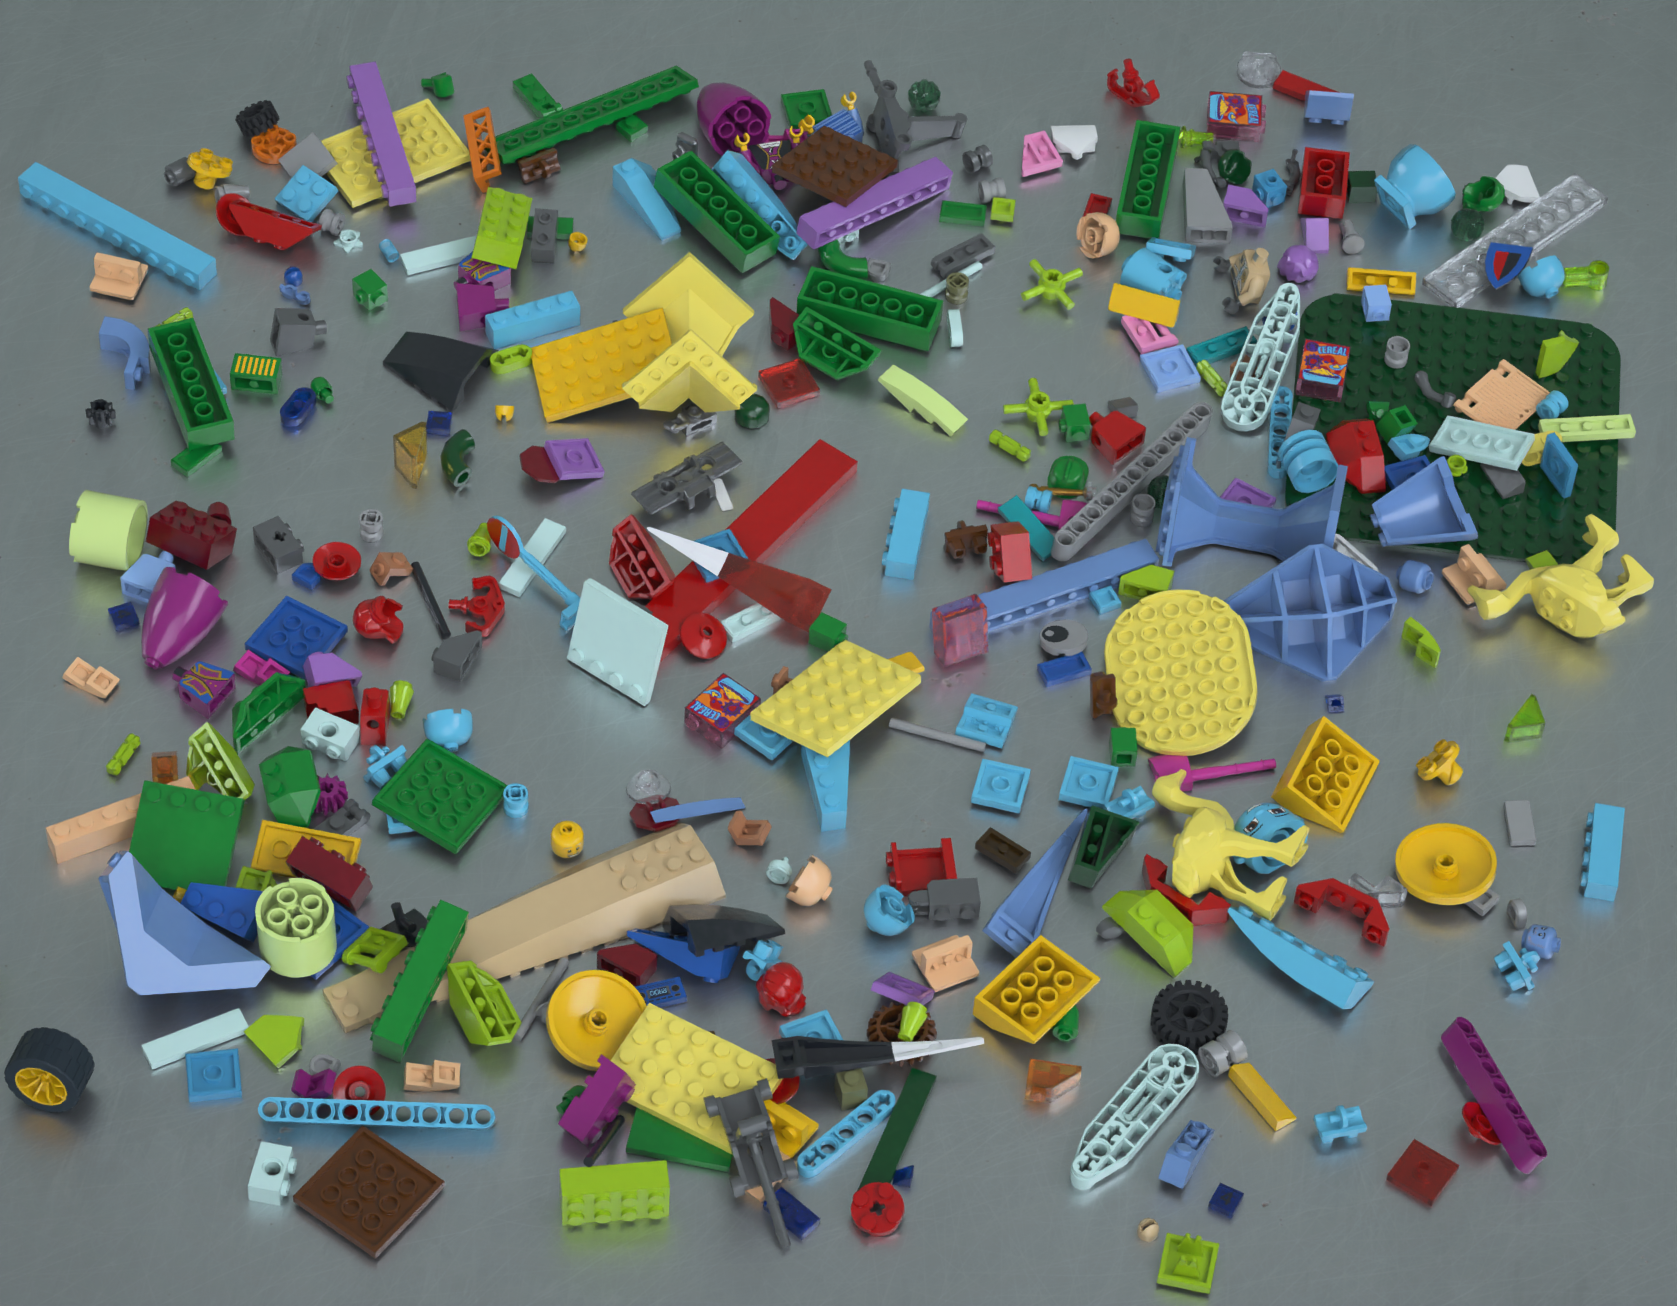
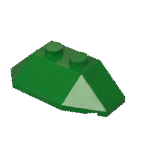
M807 306L793 323L799 358L835 380L868 370L882 352L881 349Z
M276 672L260 686H256L245 699L235 704L232 709L233 746L237 755L304 699L303 688H306L304 679Z
M287 746L269 755L259 764L267 803L278 823L307 828L310 825V817L316 808L321 793L313 755L308 749Z

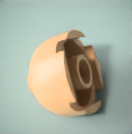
M1096 212L1089 213L1079 220L1076 236L1077 240H1081L1083 246L1080 247L1081 251L1086 257L1094 259L1110 255L1117 248L1120 240V231L1116 221L1111 216Z
M814 855L807 859L809 863L806 868L803 866L788 889L790 892L785 895V897L801 906L815 905L820 899L825 901L833 889L829 886L832 879L830 869L822 860Z

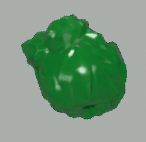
M1482 176L1475 183H1468L1462 190V207L1464 211H1473L1475 213L1491 212L1497 209L1505 197L1504 185L1497 179L1488 176Z

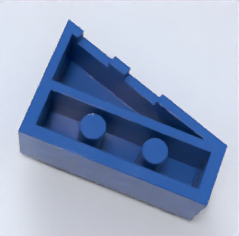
M191 882L180 904L189 911L254 942L258 935L255 908L263 891Z

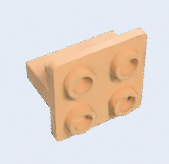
M97 252L94 257L95 276L90 284V291L134 300L148 271V265Z
M1469 544L1460 548L1457 563L1442 569L1443 576L1467 605L1475 602L1467 590L1471 585L1486 590L1498 591L1506 589L1507 586L1483 554H1477Z
M954 935L912 951V957L931 989L935 992L979 976V970L971 958L973 942L968 935L960 938L958 935Z

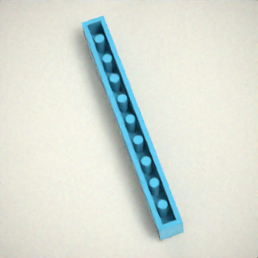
M37 162L32 164L18 177L20 194L25 198H29L39 203L42 207L52 210L60 217L66 218L77 226L89 230L97 237L111 242L114 246L124 249L132 256L138 257L149 265L161 269L169 276L183 281L188 286H192L200 291L217 275L216 258Z

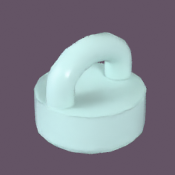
M783 857L781 860H772L769 863L766 875L772 882L784 884L789 881L792 874V868L788 864L789 858Z

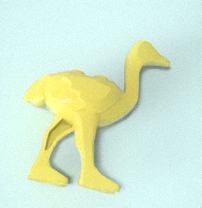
M1589 514L1585 517L1589 532L1585 533L1582 538L1586 543L1594 547L1573 564H1559L1524 571L1502 592L1486 590L1474 585L1468 587L1467 590L1476 603L1479 615L1484 620L1495 619L1507 613L1524 595L1529 593L1537 613L1555 627L1578 638H1591L1622 625L1625 622V617L1621 615L1618 607L1628 598L1642 595L1652 589L1654 578L1633 557L1624 554L1621 557L1624 572L1617 576L1623 585L1613 589H1605L1602 580L1596 574L1602 568L1604 554L1618 545L1619 536L1605 522L1593 514Z
M1180 769L1177 773L1159 777L1152 789V796L1156 801L1169 810L1192 815V817L1189 816L1186 819L1182 833H1178L1173 841L1172 846L1175 850L1172 858V885L1188 898H1191L1193 894L1207 891L1210 887L1220 891L1225 898L1242 902L1259 916L1271 921L1286 899V896L1282 895L1287 883V878L1281 876L1265 891L1256 893L1239 882L1232 868L1230 858L1231 856L1244 858L1272 857L1292 867L1304 856L1308 849V844L1304 842L1309 832V827L1301 826L1287 839L1278 843L1256 839L1235 831L1233 819L1218 802L1191 797L1183 793L1180 787L1187 774L1185 770Z

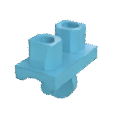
M377 745L370 747L369 752L371 756L366 761L369 765H373L367 768V774L363 776L364 780L367 783L373 781L382 789L392 778L387 770L392 768L396 773L407 761L404 756L407 751L405 747L401 745L391 753H389L390 750L387 746L382 749Z
M1139 786L1133 790L1129 788L1123 790L1122 796L1104 805V810L1130 819L1140 818L1146 814V811L1155 807V802Z
M758 940L754 950H745L742 957L744 959H752L746 967L748 977L758 981L759 977L770 966L783 962L778 959L783 946L773 940H767V942Z
M1510 941L1502 944L1504 951L1496 955L1494 961L1501 972L1512 966L1514 967L1515 971L1505 976L1512 991L1526 986L1528 991L1534 988L1535 985L1527 969L1529 968L1531 972L1538 970L1536 965L1540 960L1536 951L1528 952L1526 948H1523L1519 952L1522 956L1520 958Z
M1343 1105L1336 1106L1335 1111L1317 1114L1313 1118L1323 1143L1332 1142L1334 1138L1343 1136L1348 1138L1357 1137L1358 1133L1367 1131V1125L1362 1118L1359 1106L1346 1109Z

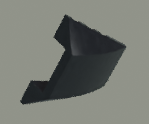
M405 332L383 360V365L402 379H408L414 383L416 389L419 391L423 390L431 395L433 401L442 403L446 406V410L453 414L464 399V385L479 365L488 368L491 355L499 350L437 335Z
M671 905L662 922L663 928L671 935L687 932L688 950L696 957L704 956V950L712 948L713 952L723 951L726 945L734 944L737 947L746 945V939L751 938V940L757 942L758 940H765L785 934V929L766 914L719 905Z

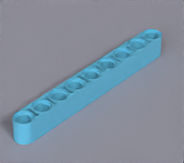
M268 1097L263 1099L258 1106L261 1118L271 1123L487 1130L495 1124L496 1120L492 1108L482 1104ZM269 1103H276L278 1106V1112L273 1117H267L264 1113V1108ZM295 1104H302L305 1108V1112L300 1118H294L291 1115V1108ZM321 1105H329L331 1115L326 1119L319 1118L317 1115L318 1108ZM351 1105L356 1106L358 1109L356 1118L353 1120L346 1119L344 1117L345 1108ZM377 1106L382 1107L385 1112L384 1117L379 1121L372 1120L370 1117L371 1110ZM403 1107L409 1108L411 1111L410 1119L405 1122L397 1119V1112ZM429 1108L435 1109L438 1113L437 1119L431 1123L423 1119L424 1112ZM455 1109L464 1112V1119L458 1124L450 1121V1113ZM486 1110L491 1114L490 1121L484 1125L476 1121L478 1112Z

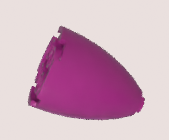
M711 83L701 89L697 98L698 121L707 141L719 155L723 156L727 150L736 153L741 152V148L735 145L734 140L738 135L739 140L745 142L743 138L745 132L750 136L747 149L750 145L766 142L769 137L768 130L771 114L766 105L746 89L729 83Z
M165 567L154 585L144 615L141 638L144 663L153 669H158V667L164 668L195 648L209 634L228 606V601L224 599L222 601L218 597L220 591L190 572L188 575L176 573L174 567Z

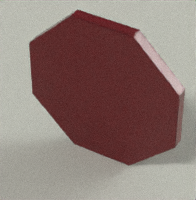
M531 446L520 454L521 469L533 479L547 483H557L560 481L544 447Z
M654 795L638 800L629 814L636 827L657 832L675 826L679 819L655 823L650 812L680 804L677 799Z

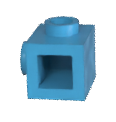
M1274 169L1254 175L1252 191L1267 208L1285 202L1287 185Z

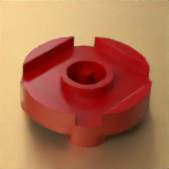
M887 1182L869 1183L854 1193L851 1215L858 1229L869 1233L871 1236L881 1237L891 1234L898 1228L904 1216L905 1208L902 1196L893 1185ZM879 1203V1205L885 1206L882 1209L881 1215L870 1211L874 1204Z

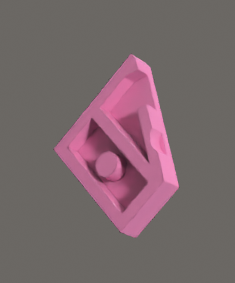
M1045 130L1024 136L1022 177L1062 167L1063 160Z

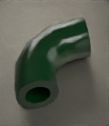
M464 429L455 433L445 442L440 455L442 471L455 487L464 485L472 475V469L467 466L464 457L475 449V442L470 433Z

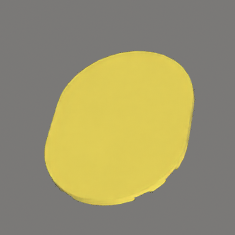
M1167 590L1140 599L1139 603L1130 609H1126L1115 620L1113 628L1107 635L1104 649L1106 674H1114L1116 677L1118 705L1112 711L1119 727L1136 728V739L1139 746L1163 755L1193 756L1223 746L1243 730L1256 706L1257 681L1248 629L1240 615H1237L1230 608L1229 604L1217 597L1201 594L1200 591Z

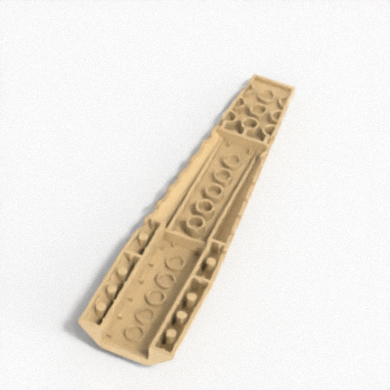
M677 822L673 827L653 832L590 858L468 919L467 930L451 963L471 960L477 964V968L487 972L495 979L508 975L514 977L520 975V971L532 967L538 969L544 967V963L556 959L558 961L560 958L568 959V955L580 951L582 954L593 950L594 946L603 943L606 946L630 938L627 936V931L635 928L650 930L662 925L668 908L671 905H709L726 898V894L715 862L692 826ZM411 947L392 958L387 963V969L383 973L374 972L369 968L342 982L323 989V996L345 1033L367 1024H373L376 1017L381 1018L383 1003L387 995L392 996L395 988L393 987L394 981L399 972H404L406 966L404 964L409 951H414L415 947ZM447 971L432 1001L440 1002L449 999Z

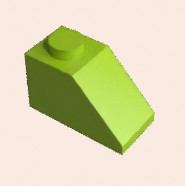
M1149 565L1122 575L1118 595L1140 600L1158 592L1171 590L1174 571L1164 567Z

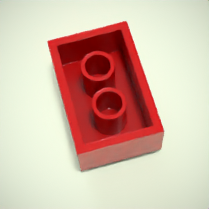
M1305 147L1298 214L1343 219L1350 152Z

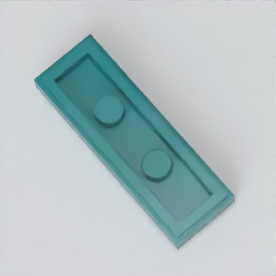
M1245 326L1187 347L1186 351L1196 367V364L1202 360H1206L1211 364L1241 353L1250 330ZM1254 336L1250 344H1257V339Z
M1017 495L998 507V512L1008 523L1019 521L1029 532L1030 549L1042 562L1052 556L1051 548L1054 536Z

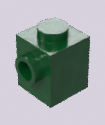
M1348 171L1347 197L1349 203H1372L1376 201L1378 192L1374 179H1376L1375 171Z

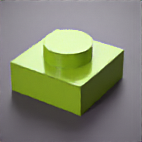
M993 197L990 220L1013 222L1016 200Z

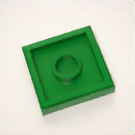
M824 89L781 94V103L789 129L791 126L792 129H799V122L802 119L804 120L807 115H811L814 118V125L832 116Z

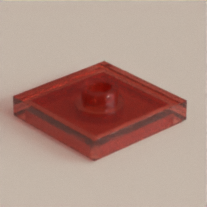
M800 358L760 370L758 373L759 379L777 409L820 395V388Z
M1414 1139L1387 1174L1386 1180L1432 1206L1457 1173L1460 1165Z

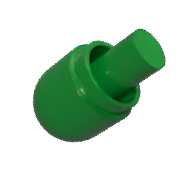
M324 377L314 378L310 384L314 395L320 400H325L326 403L333 402L332 386Z
M576 1085L564 1093L562 1097L563 1102L556 1106L557 1111L563 1115L574 1097H579L586 1087Z

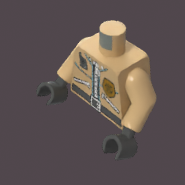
M1257 248L1256 251L1246 249L1239 254L1230 256L1228 260L1220 256L1213 259V262L1219 265L1214 267V269L1220 273H1226L1230 266H1232L1230 271L1237 300L1234 301L1231 297H1227L1222 301V305L1225 306L1224 310L1229 314H1236L1240 305L1245 306L1249 303L1259 304L1270 278L1267 261L1269 253L1264 248Z

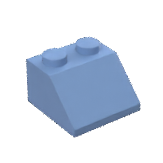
M1306 91L1304 118H1309V122L1322 123V119H1331V124L1344 125V121H1350L1354 94Z

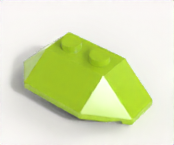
M206 722L188 739L190 747L187 755L186 775L189 776L196 790H199L203 784L208 783L222 795L246 800L252 795L255 783L235 749L209 722Z
M1157 889L1119 891L1101 907L1173 978L1192 963L1193 924Z
M471 960L449 963L447 966L449 1003L469 1042L485 1046L510 1043L522 1022L502 984L487 972L477 968V964Z

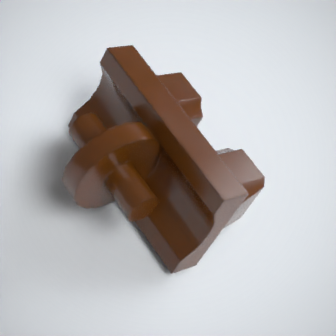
M555 148L547 151L543 149L532 157L518 159L517 163L521 172L522 182L526 184L541 177L548 179L551 177V173L561 170L557 159V150Z
M963 520L958 521L956 529H951L950 532H945L944 534L945 545H943L945 553H951L954 559L964 557L966 549L973 548L977 554L986 553L988 545V529L986 524L974 527L973 525L966 526Z
M1103 671L1092 673L1090 675L1091 716L1095 719L1104 714L1113 715L1112 709L1118 705L1116 677L1114 674L1106 675Z

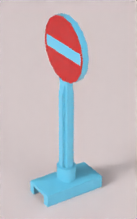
M497 515L489 518L487 529L497 548L507 557L513 559L521 557L525 564L565 600V604L569 607L561 612L559 625L565 631L574 626L580 597L575 592H571L532 554L523 548L520 536L507 520Z

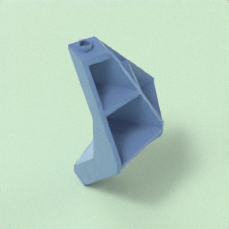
M1315 544L1303 548L1225 599L1224 602L1229 604L1230 608L1237 615H1240L1249 632L1252 650L1324 682L1336 680L1392 619L1397 597L1387 576L1324 544Z
M129 851L116 852L107 862L108 867L98 879L117 930L126 985L138 995L256 987L271 968L264 960L205 924L170 896Z

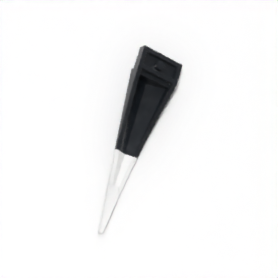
M803 1036L772 1040L778 1079L794 1078L801 1075L808 1079L984 1044L983 1037L918 1042L846 1041Z

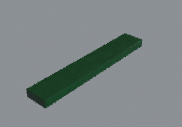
M915 1068L911 1069L858 1190L874 1182H887L891 1184L935 1085L936 1075Z

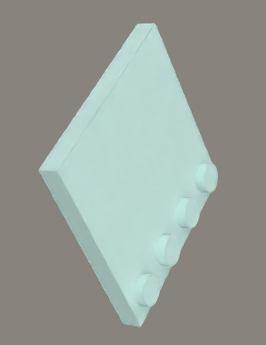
M589 578L583 585L567 659L645 706L651 700L669 625Z

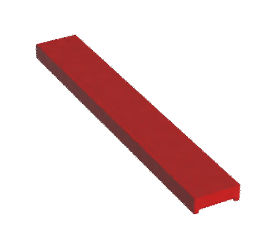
M819 439L725 529H730L750 561V568L706 583L692 561L675 577L674 583L645 606L653 612L652 616L669 625L660 663L682 642L680 629L685 619L695 613L711 614L857 473L858 461Z

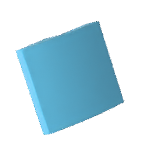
M971 693L965 704L963 715L956 727L955 735L981 741L1002 749L1012 727L1018 707Z

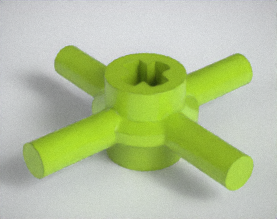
M1033 259L1029 266L1040 277L1038 286L1022 292L1021 298L1026 301L1042 294L1044 298L1049 300L1058 298L1068 310L1072 309L1075 303L1064 292L1067 282L1083 276L1082 270L1077 268L1062 274L1056 269L1045 270L1036 259Z
M1030 378L1028 380L1031 393L1025 403L1003 405V413H1027V417L1031 421L1037 422L1039 435L1046 436L1049 433L1046 419L1053 410H1062L1063 405H1074L1073 400L1050 401L1046 393L1039 391L1037 379Z

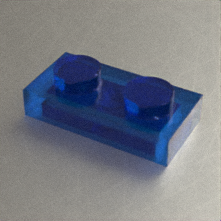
M780 1187L775 1192L777 1201L780 1203L779 1208L785 1227L800 1240H803L820 1225V1218L783 1187ZM764 1201L763 1209L770 1214L769 1208L766 1207L767 1202Z

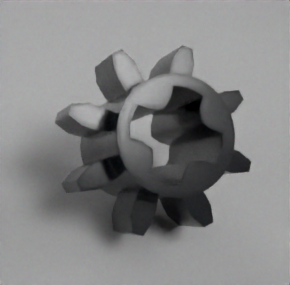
M103 399L90 402L91 408L85 410L86 418H89V425H94L97 428L111 426V419L116 418L112 402L108 403Z

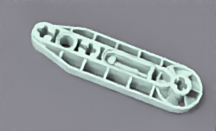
M1292 283L1281 285L1274 296L1255 316L1221 404L1223 420L1229 427L1237 431L1254 430L1266 420L1300 335V293L1298 287ZM1264 316L1267 317L1264 326L1257 325ZM1291 325H1297L1295 335L1288 333ZM1253 334L1259 336L1257 344H1250ZM1284 343L1291 344L1287 354L1281 352ZM1246 352L1252 354L1249 363L1243 362ZM1260 356H1262L1260 359L1261 361L1259 363V366L1255 372V377H1252ZM1268 358H1270L1269 361H1268V364H1267V366H1266V369H1265V372H1264V374H1263L1262 379H1261V380L1258 379L1259 377H1261V375H1262V373H1263L1262 371H1263V369H1264V366H1265V364H1266ZM1276 362H1284L1280 373L1274 370ZM1239 370L1245 373L1242 381H1235ZM1269 380L1276 381L1273 391L1266 389ZM1262 402L1265 408L1255 411V407Z
M1165 1044L1157 1047L1086 1127L1070 1170L1071 1183L1075 1188L1087 1190L1096 1182L1128 1164L1191 1090L1198 1078L1199 1062L1196 1055L1190 1049L1179 1044ZM1185 1065L1194 1067L1195 1074L1184 1075ZM1137 1078L1141 1081L1135 1090L1129 1088ZM1123 1095L1126 1098L1125 1102L1120 1107L1115 1106L1116 1102ZM1166 1099L1171 1100L1172 1102L1165 1110L1160 1108ZM1107 1113L1112 1116L1106 1124L1100 1123ZM1152 1116L1158 1118L1150 1128L1145 1125ZM1092 1130L1097 1133L1090 1142L1085 1141ZM1136 1134L1142 1135L1135 1146L1130 1142ZM1122 1151L1128 1153L1121 1159L1115 1160Z

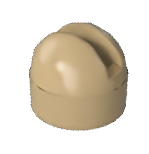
M1144 1218L1138 1225V1237L1146 1242L1154 1241L1159 1233L1158 1223L1152 1218Z

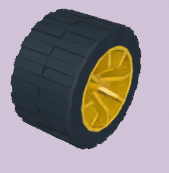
M48 1027L33 1028L30 1031H26L21 1037L5 1068L4 1078L9 1089L24 1103L39 1110L57 1113L71 1110L72 1107L77 1105L94 1071L95 1063L88 1048L70 1034Z

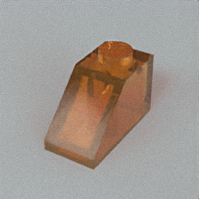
M177 751L152 753L153 782L167 784L178 780Z
M1030 1059L1024 1099L1034 1102H1053L1079 1086L1082 1066Z

